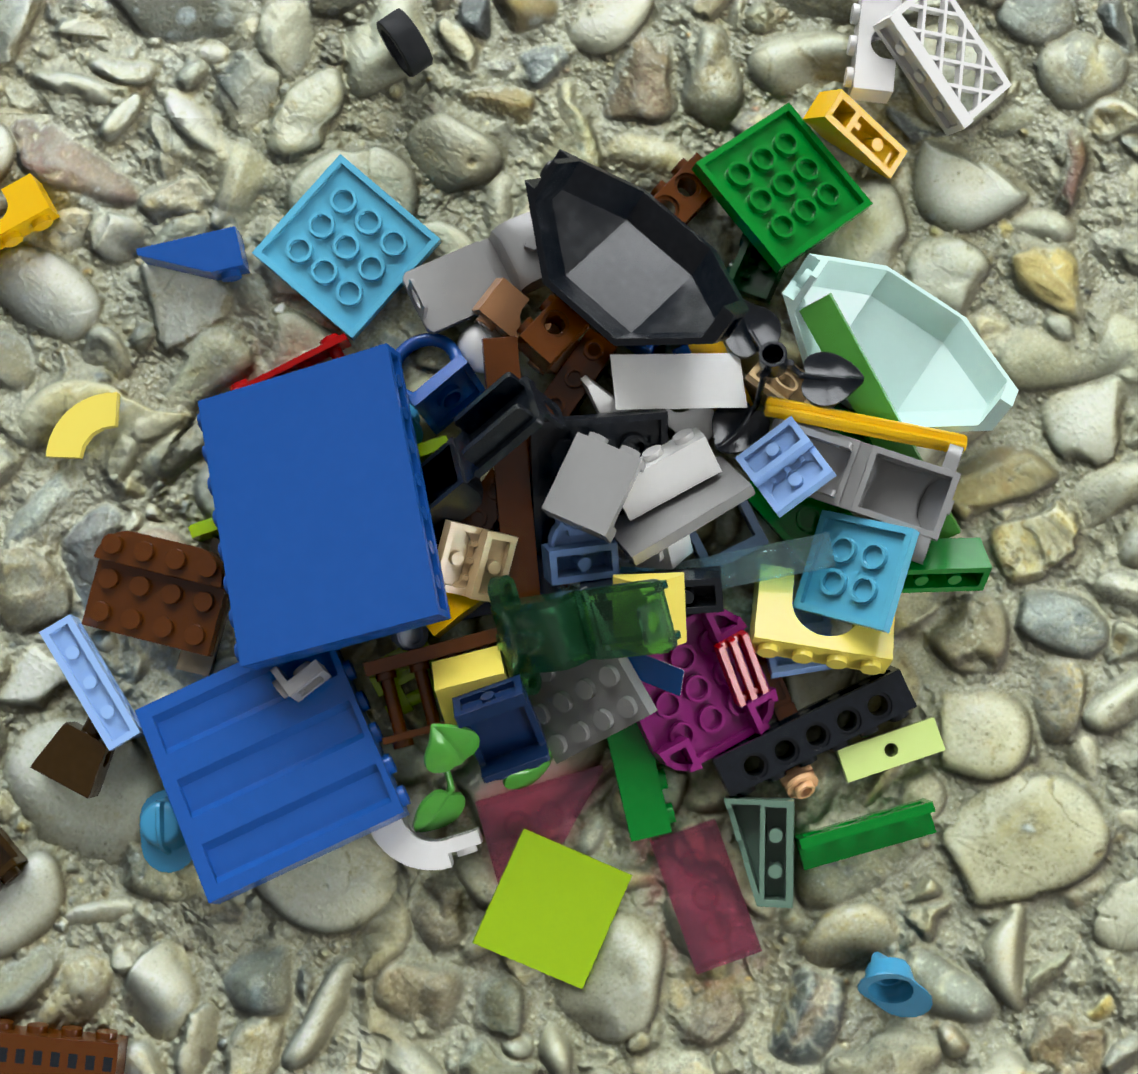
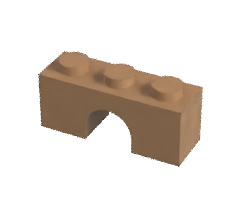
M504 277L496 278L473 307L472 311L478 315L476 321L487 331L492 333L495 329L503 337L517 336L518 340L519 334L516 331L521 326L520 314L530 299ZM545 324V328L549 333L560 334V329L555 324ZM577 340L546 373L556 375L580 341ZM529 360L527 362V364L536 372H538L541 375H544V372L541 371L532 361Z

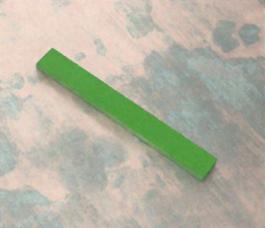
M832 293L801 308L799 312L821 352H829L845 358L863 374V384L847 398L855 413L902 422ZM869 437L875 446L923 461L914 445ZM951 512L949 516H946L939 538H950L961 532Z

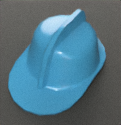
M158 791L146 800L141 809L139 824L141 848L144 858L151 867L160 872L172 873L188 865L191 861V856L166 791Z
M880 952L872 954L871 962L865 969V977L857 985L859 993L891 1015L917 1017L930 1011L933 1005L932 996L915 981L910 965L905 960L887 957Z

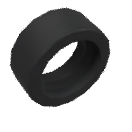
M398 8L376 22L378 32L385 46L399 67L409 77H414L433 64L432 54L423 36L403 10Z

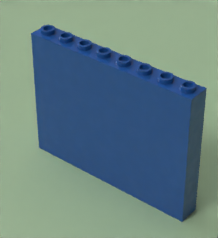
M385 343L198 401L199 414L197 415V422L203 432L204 445L202 453L208 464L210 476L207 480V485L214 501L215 510L212 516L219 532L220 543L218 544V553L224 563L225 576L223 578V585L226 593L229 595L231 609L228 616L235 632L234 654L240 663V667L260 670L451 619L400 353Z

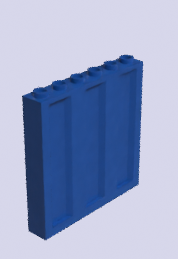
M342 648L275 665L283 670L291 679L297 667L307 661L312 662L316 659L331 674L332 677L300 702H297L290 696L284 699L273 686L272 682L276 678L270 670L275 666L252 670L240 667L238 662L135 710L209 904H221L410 815L407 805L411 804L409 795L403 785L398 786L393 774L398 772L390 753L384 754L379 742L384 738L377 722L371 723L366 711L371 709L369 701L363 690L357 691L353 681L358 678L351 661L349 659L344 660L340 651Z

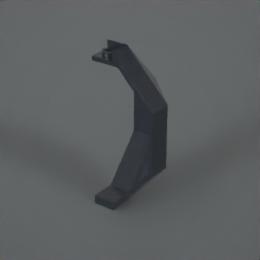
M559 149L554 159L543 167L540 172L541 178L525 180L543 284L614 346L715 344L728 339L748 313L749 309L716 249L645 189Z

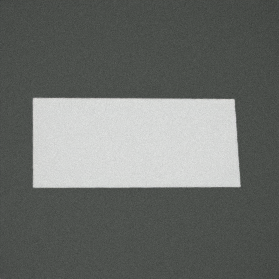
M733 353L610 354L616 410L747 408L741 360Z

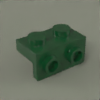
M743 233L739 244L740 250L735 260L730 261L727 271L741 295L769 304L785 268L776 274Z

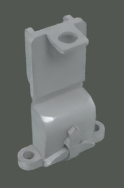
M530 211L499 224L491 231L489 238L480 242H474L407 271L403 275V285L428 333L437 334L478 316L472 309L496 278L504 277L524 295L546 286L542 281Z
M775 418L770 431L784 420ZM797 422L837 475L809 497L849 510L851 513L866 519L917 530L920 533L911 561L923 565L931 541H938L946 516L950 515L954 500L952 499L961 477V473L956 471L964 447L950 443L942 467L833 431Z

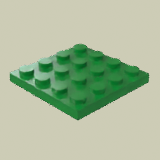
M790 103L785 104L697 161L691 169L776 274L865 212L873 204Z

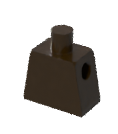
M88 716L84 725L75 721L63 724L30 768L88 799L99 795L115 749L113 751L108 750Z

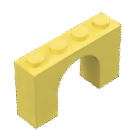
M767 564L760 565L754 581L749 634L755 653L764 658H789L800 664L814 662L826 664L827 667L832 669H856L867 675L884 674L893 660L895 616L889 633L853 624L852 629L842 635L823 636L807 629L798 620L793 609L792 598L795 569Z

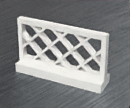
M906 0L888 16L876 23L873 28L944 133L948 136L968 127L974 121V117L1012 84L956 0H940L939 9L927 6V0H919V4H915L918 0ZM906 10L918 12L917 28L910 27L902 15L903 12ZM926 14L939 16L937 32L925 30ZM947 18L954 19L959 26L958 36L946 34ZM924 37L937 40L935 56L929 55L924 48ZM945 41L957 44L956 60L943 58ZM965 46L973 47L977 53L976 64L964 62ZM943 65L955 67L954 83L947 82L943 76ZM963 69L975 71L974 87L962 85ZM984 73L991 74L998 86L993 91L982 89ZM961 92L973 94V106L969 112L961 103Z

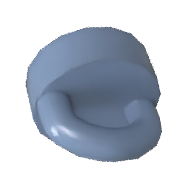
M422 626L392 634L391 641L402 650L411 651L422 648L428 640V628Z

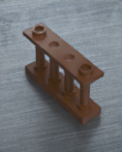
M498 627L363 663L366 677H376L377 682H381L394 733L392 736L382 738L383 745L393 744L394 750L414 745L413 738L430 734L431 724H445L444 721L441 722L427 670L431 668L429 662L503 643ZM407 668L410 669V673L415 675L427 726L407 731L394 680V678H397L396 671Z

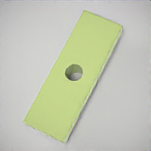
M930 717L849 744L836 751L845 780L849 783L944 751L945 747L935 718ZM891 743L894 747V752L887 756L884 749L887 744Z

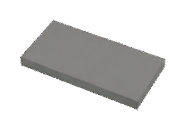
M720 455L716 457V460L722 472L631 521L625 513L619 515L614 524L617 531L613 540L617 542V545L637 566L754 496L755 491L752 484Z

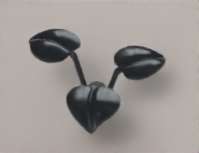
M743 299L749 311L732 335L726 339L729 350L742 359L750 358L758 352L761 370L760 380L752 406L747 402V408H717L714 412L712 431L715 449L728 454L742 453L769 432V417L757 410L768 377H780L787 369H790L796 377L804 379L801 390L803 396L810 403L819 407H831L843 402L863 384V374L845 358L829 352H817L809 355L804 361V372H801L794 365V360L787 359L786 347L778 342L782 330L776 315L764 307Z

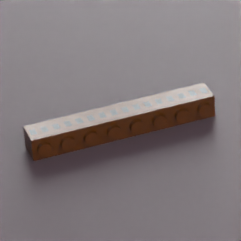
M0 1019V1074H124L128 1036L118 1035V1031L114 1029H98L96 1033L83 1032V1027L75 1025L63 1026L62 1029H51L48 1023L31 1022L27 1026L14 1025V1020Z

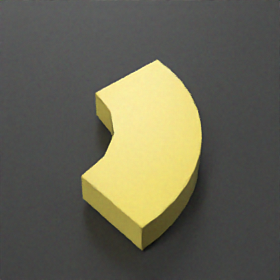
M113 392L94 395L70 408L61 417L51 433L46 457L83 459L86 446L95 435L105 429L118 428L120 394Z

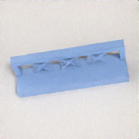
M69 614L39 633L108 750L113 751L133 738L142 737L144 733L136 713L86 629L81 624L82 622L78 617Z

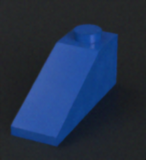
M235 226L136 249L137 255L146 264L213 280H222V282L238 281L242 278V275L250 273L243 238Z

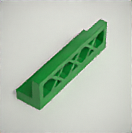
M922 798L794 835L802 868L808 870L936 833L931 816L932 812H936L933 801Z

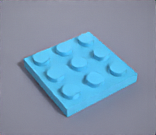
M822 510L793 608L889 633L920 532L909 527Z

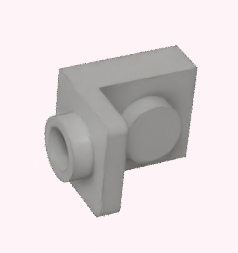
M316 659L312 662L307 661L297 667L291 679L277 666L270 670L276 678L272 684L284 699L290 696L297 702L303 700L332 677L324 665Z

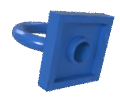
M423 333L409 338L396 351L400 353L401 364L413 351L426 346L441 348L448 354L450 362L416 391L412 392L407 389L409 404L415 407L430 429L438 435L454 421L455 416L486 389L453 340L438 333Z

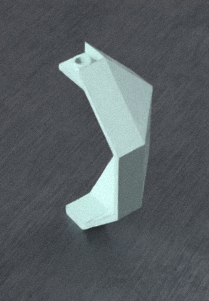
M809 253L782 292L803 365L809 355L821 352L799 310L832 293L899 418L904 423L949 432L992 431L1013 406L1019 390L967 318L886 265ZM848 399L841 402V404L855 412Z

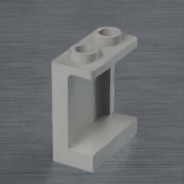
M577 432L541 509L551 518L611 543L617 531L614 524L638 473H643L646 465L642 458H640L641 453L631 447L621 445L620 449L609 445V440L600 434L589 432L587 436Z

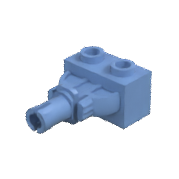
M555 519V523L549 532L548 543L541 544L544 578L552 586L613 578V575L620 574L618 545L615 540L609 543Z

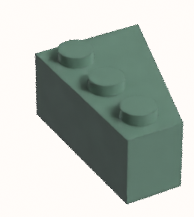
M725 796L723 798L730 816L734 835L739 845L757 907L793 908L795 798Z

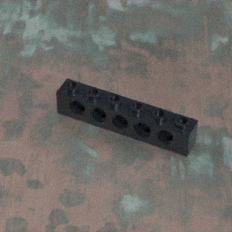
M889 666L884 674L870 675L798 710V712L780 721L769 724L771 727L763 734L755 733L711 758V761L730 797L735 795L737 797H744L756 790L755 785L765 780L768 782L777 781L787 774L786 770L796 765L799 767L810 765L818 759L816 755L827 750L829 752L838 751L848 745L847 740L857 735L860 737L869 736L879 730L878 725L888 720L890 722H897L906 718L909 715V710L917 707L900 669ZM879 695L881 698L880 708L870 712L868 709L869 700L873 696ZM849 710L851 713L850 722L846 726L839 727L837 724L838 715L842 711ZM814 725H818L821 730L819 738L812 742L807 741V730ZM784 740L789 741V752L784 756H776V745ZM750 756H759V766L753 771H745V760Z

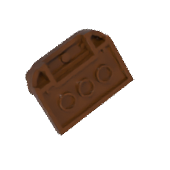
M120 531L105 535L94 554V557L99 558L81 624L212 657L229 596L223 585V578L225 576L224 564L218 555L199 547L133 531Z

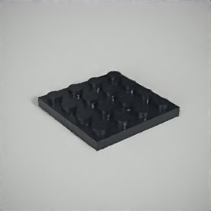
M665 409L564 416L566 424L564 429H560L545 418L543 425L529 436L531 496L537 555H542L541 544L548 543L549 532L555 523V519L549 517L541 508L577 432L587 436L589 432H595L607 438L609 445L620 449L621 445L631 447L640 452L641 457L647 448L654 445H663L668 442V412Z

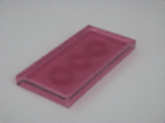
M715 818L650 841L697 974L762 951Z

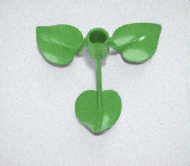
M431 724L429 742L424 755V764L432 773L445 774L447 789L446 791L442 789L434 790L422 800L413 820V829L416 833L443 828L454 822L462 813L465 807V797L461 792H454L455 785L450 770L462 764L471 755L475 756L474 753L479 747L480 738L474 730L466 727L459 728L458 725ZM550 749V761L543 763L537 768L526 769L509 775L503 779V785L507 789H521L537 781L548 769L553 759Z

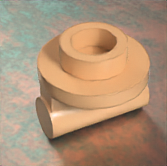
M811 764L805 767L797 765L787 770V774L779 779L787 795L790 798L805 799L811 796L819 782Z

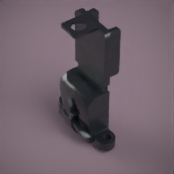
M506 372L454 417L455 425L462 432L456 438L451 437L421 463L436 544L440 542L445 519L461 522L475 512L482 504L483 487L480 478L543 425L545 418L560 429L566 427L560 407L536 389L534 381L527 376L519 379L511 372ZM546 405L553 411L555 416L547 409Z

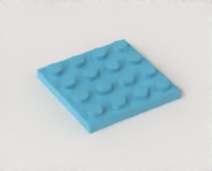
M340 154L252 253L354 341L403 286V275L407 271L421 266L441 244V239Z

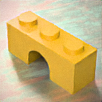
M31 173L1 189L7 200L8 207L5 215L0 219V250L20 244L24 239L23 237L34 231L47 229L55 219L60 217L42 183Z

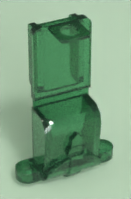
M503 575L491 578L488 583V595L497 631L495 638L499 651L503 653L509 677L520 674L527 694L530 696L536 695L541 689L542 680L540 673L568 670L592 659L604 660L662 654L672 651L677 647V640L681 638L680 630H674L664 592V589L668 588L667 580L648 579L519 598L517 587L512 577Z

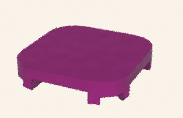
M724 609V612L686 614V643L652 655L640 652L684 670L680 696L641 681L655 704L657 711L636 723L649 751L658 762L669 768L688 772L702 769V763L755 733L763 734L771 727L768 723L774 713L775 701H779L776 688L769 686L764 675L769 692L764 695L762 693L757 694V699L754 701L748 699L745 701L747 705L740 708L734 703L713 645L747 628V625L740 616H736ZM738 641L737 643H738V645H739L741 654H742V656H743L744 662H745V664H746L747 670H748V672H749L750 678H751L752 683H753V686H754L755 684H754L753 678H752V676H751V673H750V670H749V668H748L746 659H745V657H744L743 651H742L741 646H740V643H739V641ZM727 647V654L729 656L741 691L743 692L745 691V687L743 685L740 674L737 671L735 660L733 658L730 647Z

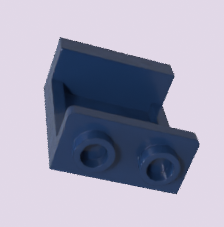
M520 674L452 698L454 718L458 727L470 728L480 738L479 747L474 754L480 765L481 777L484 783L503 780L511 774L537 768L543 763L550 761L546 737Z

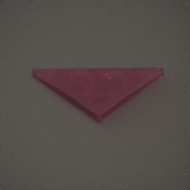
M602 764L475 801L498 883L523 828L563 845L603 772Z

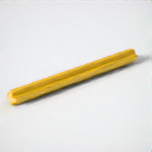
M768 396L764 404V415L768 417L786 420L792 416L798 423L944 452L948 451L950 443L964 447V451L967 447L968 438L964 434L839 409L819 407L813 404Z

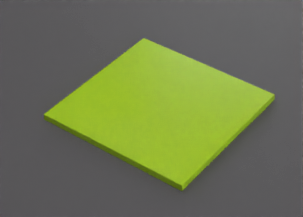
M523 828L472 943L583 989L632 878V874Z

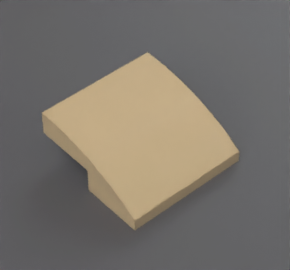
M445 519L438 546V554L446 592L501 605L518 537Z

